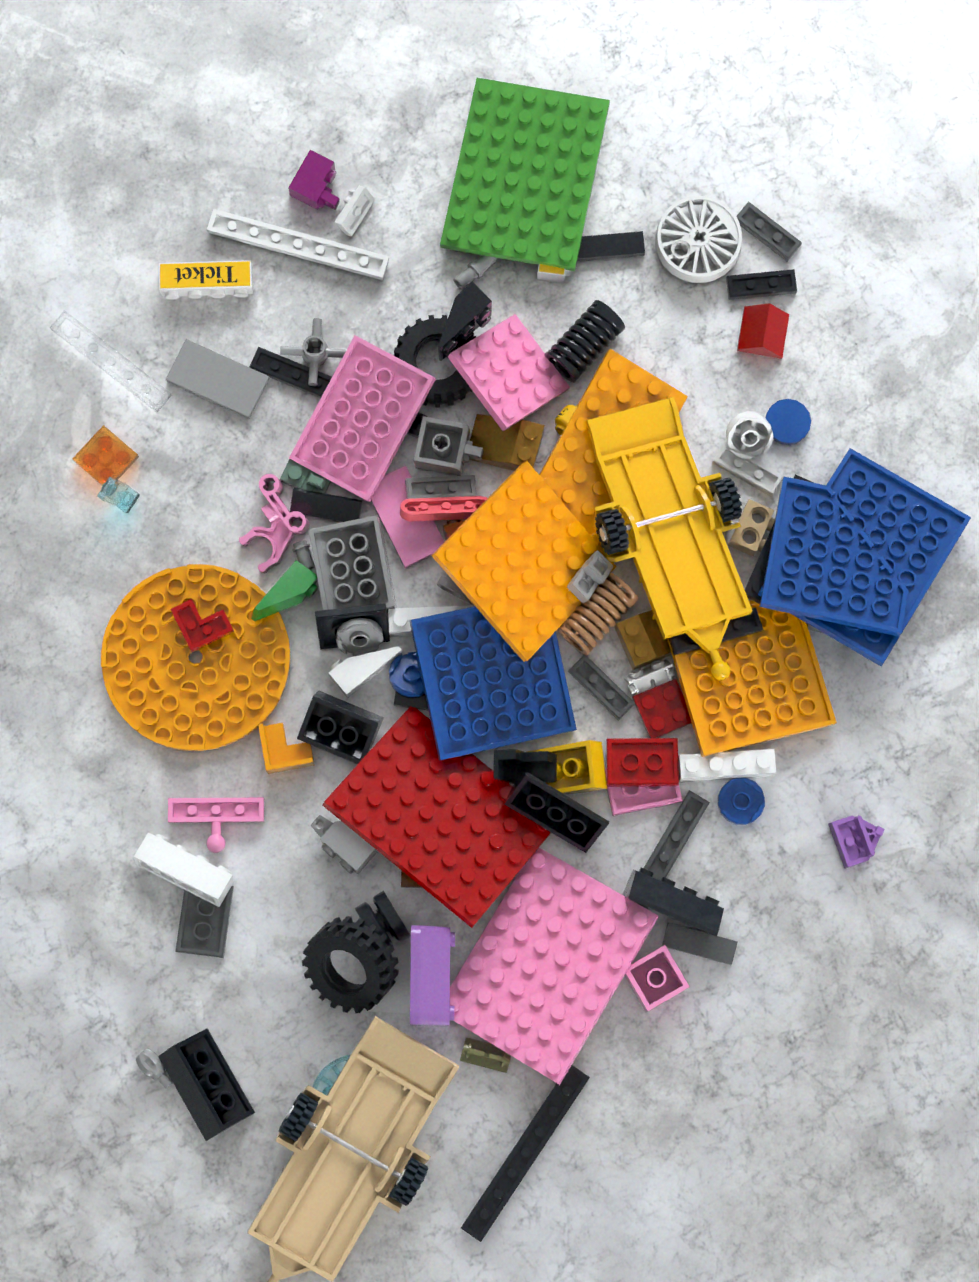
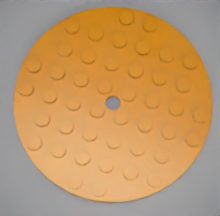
M188 564L187 566L168 568L153 574L136 585L122 599L121 604L111 616L105 630L101 649V667L105 688L110 700L123 719L147 739L168 748L184 751H206L221 748L241 740L257 729L258 724H262L269 717L281 699L290 670L289 638L280 613L277 612L257 621L251 619L254 608L266 593L256 584L234 571L205 564ZM190 599L193 600L201 619L223 609L234 632L196 650L201 652L203 656L200 663H192L189 660L192 652L170 610Z

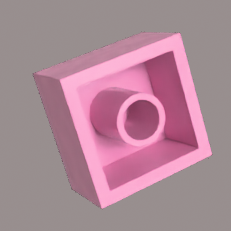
M666 945L631 964L624 975L645 1012L650 1011L689 988L687 981Z

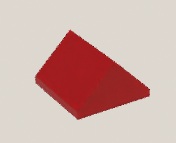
M770 303L745 306L737 351L782 359L790 314Z

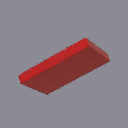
M678 738L606 739L607 787L679 786Z

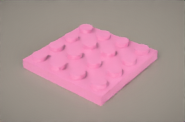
M516 314L448 355L449 360L502 431H505L570 388L555 366L545 357L543 350Z

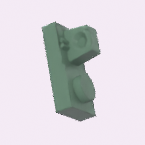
M289 459L280 478L281 482L294 488L325 494L331 483L330 480Z

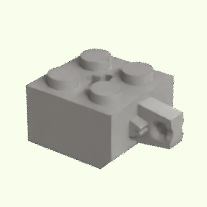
M423 416L413 461L415 467L419 469L461 476L464 462L469 463V459L482 460L484 450L481 447L472 446L473 442L469 441L470 428L468 425ZM442 444H446V447H443V449L438 448L441 447Z
M319 815L311 824V827L321 837L322 850L332 858L335 856L341 859L340 865L350 874L353 871L359 874L377 853L374 847L342 821H335L333 823Z

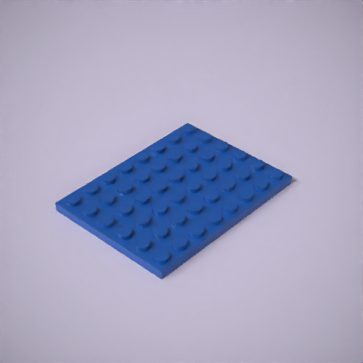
M849 448L827 483V486L831 487L835 493L834 496L840 504H844L855 519L854 522L859 529L864 531L872 541L877 553L881 557L883 556L894 570L893 574L899 582L903 583L908 589L903 632L971 517ZM763 586L758 593L760 596L762 595ZM792 614L881 667L899 639V636Z

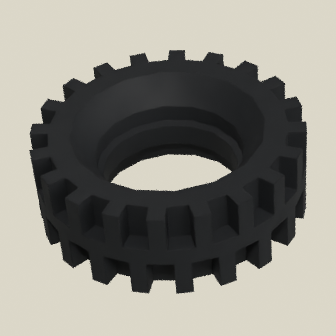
M428 315L429 319L422 321L419 318L412 327L408 325L403 336L400 335L397 339L398 344L394 349V356L418 368L416 363L418 351L424 344L441 339L447 322V315H442V318H434V315ZM462 342V343H461L458 347H456V348L458 349L459 347L463 346V345L466 344V343ZM456 369L451 376L435 380L422 405L427 406L430 403L435 404V408H440V404L448 403V406H451L458 399L464 400L466 394L469 391L472 392V389Z
M346 916L343 921L338 917L331 923L327 922L307 943L309 945L303 951L306 957L302 960V966L308 967L304 976L305 979L311 978L313 983L310 985L312 991L317 989L321 993L318 998L322 1001L325 998L330 1000V1007L334 1009L338 1005L342 1006L343 1012L346 1013L354 1008L356 1014L361 1013L364 1008L367 1011L371 1010L396 983L394 979L399 973V970L394 967L399 961L398 957H392L391 953L395 949L393 945L387 946L385 943L387 936L384 933L379 936L375 932L377 928L375 925L372 924L370 927L364 925L365 920L361 918L357 922H353L352 916ZM343 950L356 957L364 967L366 982L354 984L344 979L332 965L331 952Z

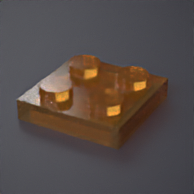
M103 425L72 460L108 491L139 456Z

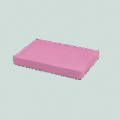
M679 786L607 787L612 816L682 802Z

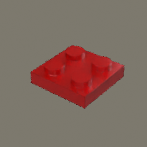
M676 679L632 697L649 738H659L692 724L685 698Z

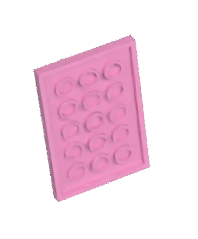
M354 335L289 459L370 502L436 378Z

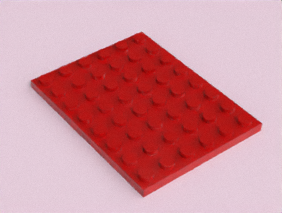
M412 706L404 712L322 805L471 928H473L551 834L550 831L505 805L512 785L494 779V771L472 753L439 760L431 721L417 708Z

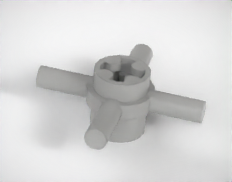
M320 318L313 319L312 336L304 340L302 347H280V355L302 356L303 360L309 364L308 385L317 386L318 368L326 362L328 357L343 358L347 350L328 348L326 342L321 338L322 319ZM314 348H319V349H318V352H319L318 354H317V353H313V352H314Z

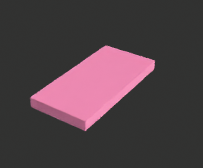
M406 466L385 475L371 499L404 568H408L430 557L444 543L434 521L410 522L400 516V504L407 499L405 480L406 478H412Z

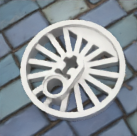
M691 196L674 203L662 216L655 234V247L663 266L674 276L688 282L705 283L722 277L734 266L741 251L742 231L737 217L727 205L707 196ZM693 205H702L699 225ZM688 206L691 222L680 208ZM707 206L712 215L703 227L705 211ZM675 212L683 224L669 216ZM716 218L718 222L710 227V225ZM664 223H667L678 231L662 229ZM661 236L676 238L678 240L662 243ZM729 236L732 240L722 239L720 237ZM720 246L736 248V251L733 255ZM671 248L669 256H667L664 250ZM681 249L685 251L686 255L679 256L675 253V250ZM715 253L726 258L729 262L723 265ZM706 254L718 270L710 272ZM698 255L701 256L705 273H696ZM693 259L692 271L683 270L686 263Z

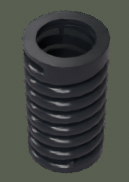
M595 300L587 308L586 312L575 321V324L569 327V331H566L563 337L557 340V344L551 346V350L549 349L545 353V357L555 366L562 377L574 383L587 370L586 366H590L593 363L592 360L598 358V353H603L604 347H608L610 341H614L616 336L625 329L624 322L608 305L602 301Z

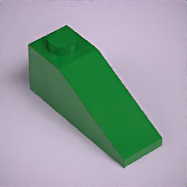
M296 560L256 605L251 619L254 621L260 620L302 603L307 596L311 598L318 589V586H316L317 575Z

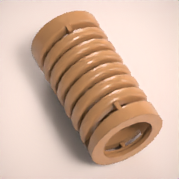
M610 572L606 580L597 586L590 599L584 603L581 602V605L576 607V610L557 631L572 647L583 655L588 656L594 647L597 646L595 639L601 641L604 638L602 633H609V627L613 628L616 624L614 620L620 621L622 618L621 614L625 615L628 611L627 607L632 608L639 600L638 596L622 579ZM580 637L588 644V646L585 645V643L580 639Z

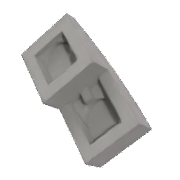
M597 550L575 574L567 588L584 603L590 599L597 586L606 580L614 566Z

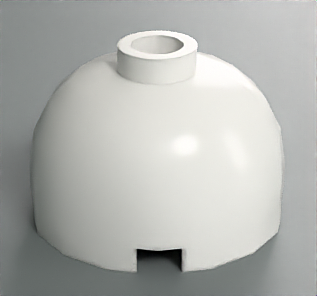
M745 411L739 413L727 425L726 439L728 446L734 455L740 458H756L755 455L761 452L764 454L772 445L774 435L771 425L763 415L757 412Z

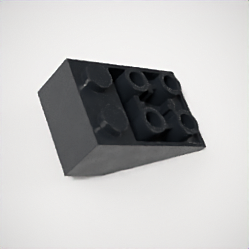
M473 281L455 297L438 345L440 361L444 358L449 359L448 355L455 351L456 347L462 342L467 343L474 336V331L479 326L483 328L491 320L492 301Z

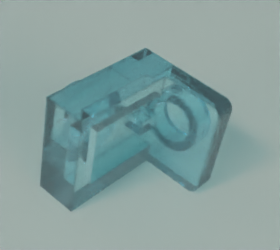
M112 477L108 478L97 495L102 501L117 506L125 513L130 512L140 496L129 485Z

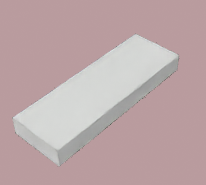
M726 442L722 444L712 461L713 464L773 497L784 477L754 458L745 459L734 455Z

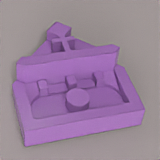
M852 815L828 824L844 868L866 862L870 857L874 856V850L879 838L885 830L880 826L876 827L863 820L859 815L856 817Z

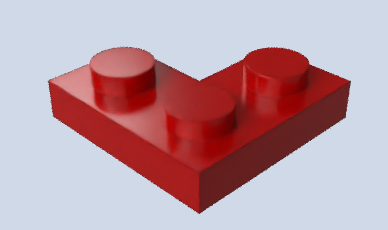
M192 599L170 609L191 652L234 632L223 609L204 619H201Z

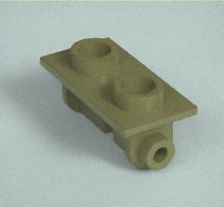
M466 1037L460 1061L507 1073L511 1055L493 1044Z

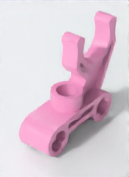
M266 474L259 481V488L269 502L261 510L271 522V527H253L246 535L239 538V542L243 546H247L257 537H264L271 542L273 547L271 557L266 562L258 565V569L262 573H266L270 568L280 564L294 534L303 535L309 529L308 519L301 512L293 511L290 513L279 496L283 491V484L273 474ZM271 481H275V483L273 484L274 489L271 491H267V489L269 488L268 483ZM295 519L302 521V525L299 528L296 526L292 527Z

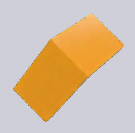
M283 723L266 726L258 724L265 768L268 774L315 766L310 744L304 742L287 745Z

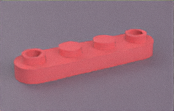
M484 496L406 499L400 504V516L410 522L468 519L488 498Z

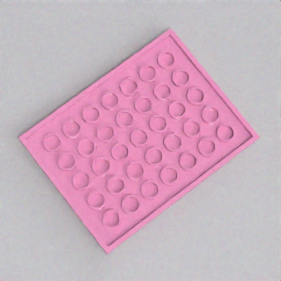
M538 848L519 871L450 986V1005L454 1006L453 1021L560 1085L659 916L543 849Z

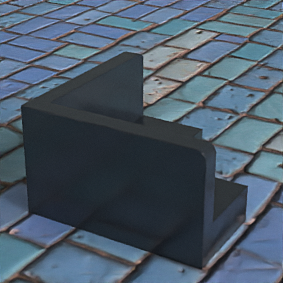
M494 750V779L514 784L523 772H528L545 783H555L557 781V754L549 751Z

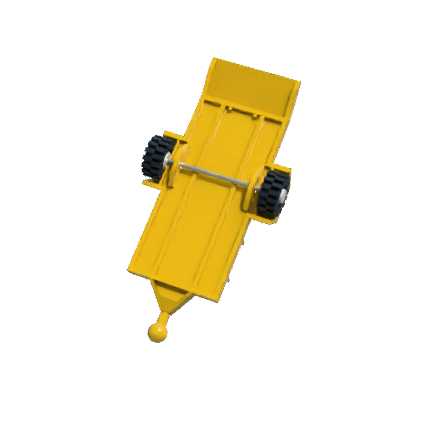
M674 397L586 420L596 463L611 503L595 507L594 528L606 559L611 562H618L633 558L640 576L638 582L643 584L654 613L652 619H656L663 639L686 633L707 654H710L713 662L711 669L713 677L717 680L728 678L730 667L726 662L722 661L718 649L729 621L749 615L753 611L722 533L741 527L740 522L731 521L741 517L742 512L740 507L742 502L739 500L741 497L737 493V486L735 487V483L731 478L721 479L720 473L700 477L683 433Z

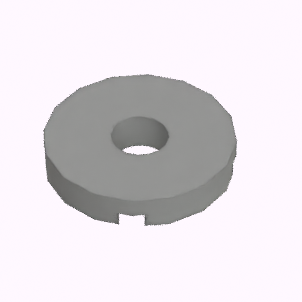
M351 619L344 622L336 632L337 646L343 653H352L353 656L376 652L379 649V645L383 642L382 628L371 619ZM358 636L364 637L362 639H355Z

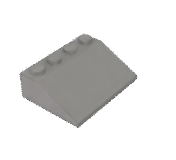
M377 515L308 529L323 610L386 603L387 613L388 609L397 608L381 520Z

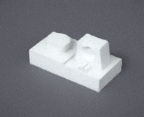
M359 185L356 190H349L343 200L346 205L335 221L343 233L351 237L375 200L363 186Z

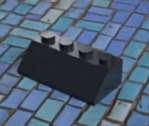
M523 772L512 786L505 802L506 806L587 853L610 822L528 772Z
M640 868L639 871L633 869L622 894L625 898L717 937L724 908L718 906L720 901L707 895L705 900L696 896L697 891L684 886L683 890L674 887L676 882L662 877L661 881L653 878V872L644 868Z
M208 1028L173 1045L158 1056L205 1141L210 1140L255 1113Z

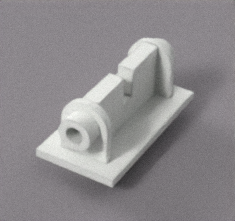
M659 659L653 661L650 664L651 666L645 669L637 668L630 671L629 675L624 677V680L632 684L628 686L632 695L635 693L640 694L652 689L650 684L652 679L656 687L671 681L675 677L673 669L670 668L673 665L667 659Z

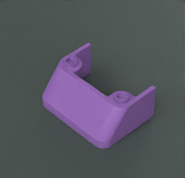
M411 925V1026H449V1020H454V1006L450 1005V947H455V932H450V927Z

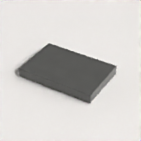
M231 886L220 907L184 890L175 952L224 958L234 886Z

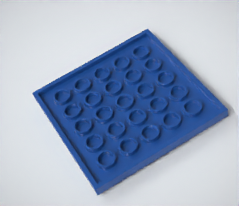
M475 606L409 620L439 760L577 730L556 631L528 661L523 662Z

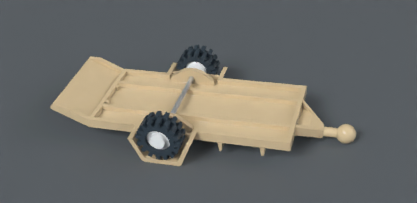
M375 1016L328 1094L325 1095L308 1085L297 1096L287 1112L276 1138V1142L293 1151V1154L285 1168L282 1169V1173L247 1231L248 1234L269 1245L272 1275L268 1282H279L280 1279L310 1270L333 1282L378 1203L381 1202L398 1213L402 1204L405 1206L409 1205V1202L415 1197L417 1190H419L421 1183L425 1179L428 1166L424 1164L431 1157L412 1145L437 1101L455 1076L459 1065Z

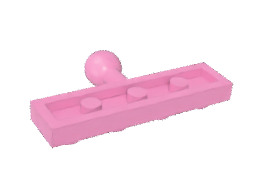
M264 797L168 798V823H211V836L207 839L206 845L208 850L213 853H219L225 848V839L221 836V822H264Z

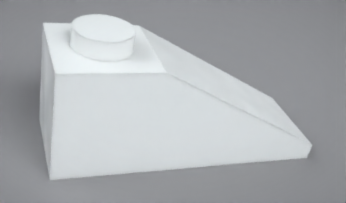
M397 646L346 658L343 662L340 659L330 667L332 671L329 672V676L344 695L349 698L393 662L397 656L401 655L402 650Z

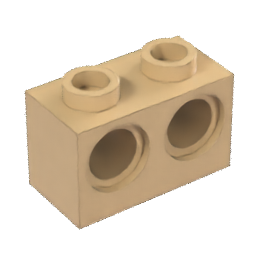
M748 499L738 521L741 527L735 528L728 546L751 556H754L756 551L761 552L766 542V539L762 537L766 530H771L775 518L772 517L774 510ZM760 514L764 521L756 523L753 521L752 515ZM746 534L751 535L754 538V543L747 544L744 542L743 536Z

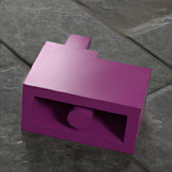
M309 150L288 187L289 195L317 210L319 207L323 208L324 205L336 210L340 199L331 194L332 189L327 185L333 182L337 173L334 161Z

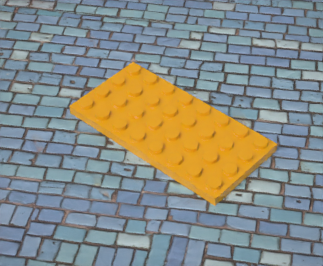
M612 349L606 352L568 424L539 473L541 478L600 547L601 544L594 528L595 507L611 503L596 463L586 420L674 397L678 412H680L688 397Z

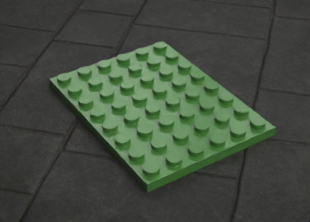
M476 78L440 248L535 265L543 264L575 271L610 100Z

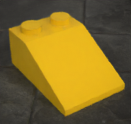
M587 740L526 751H549L557 754V781L546 784L565 795L607 789L602 742Z

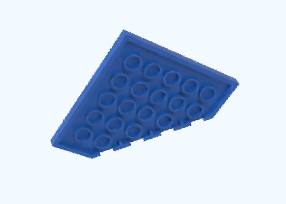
M784 476L781 483L759 607L900 637L908 596L906 586L899 582L893 574L894 570L884 557L877 553L872 541L864 531L859 529L854 522L853 516L844 504H840L830 486Z

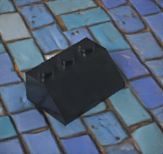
M317 691L312 697L297 739L358 764L370 751L384 717L322 691Z

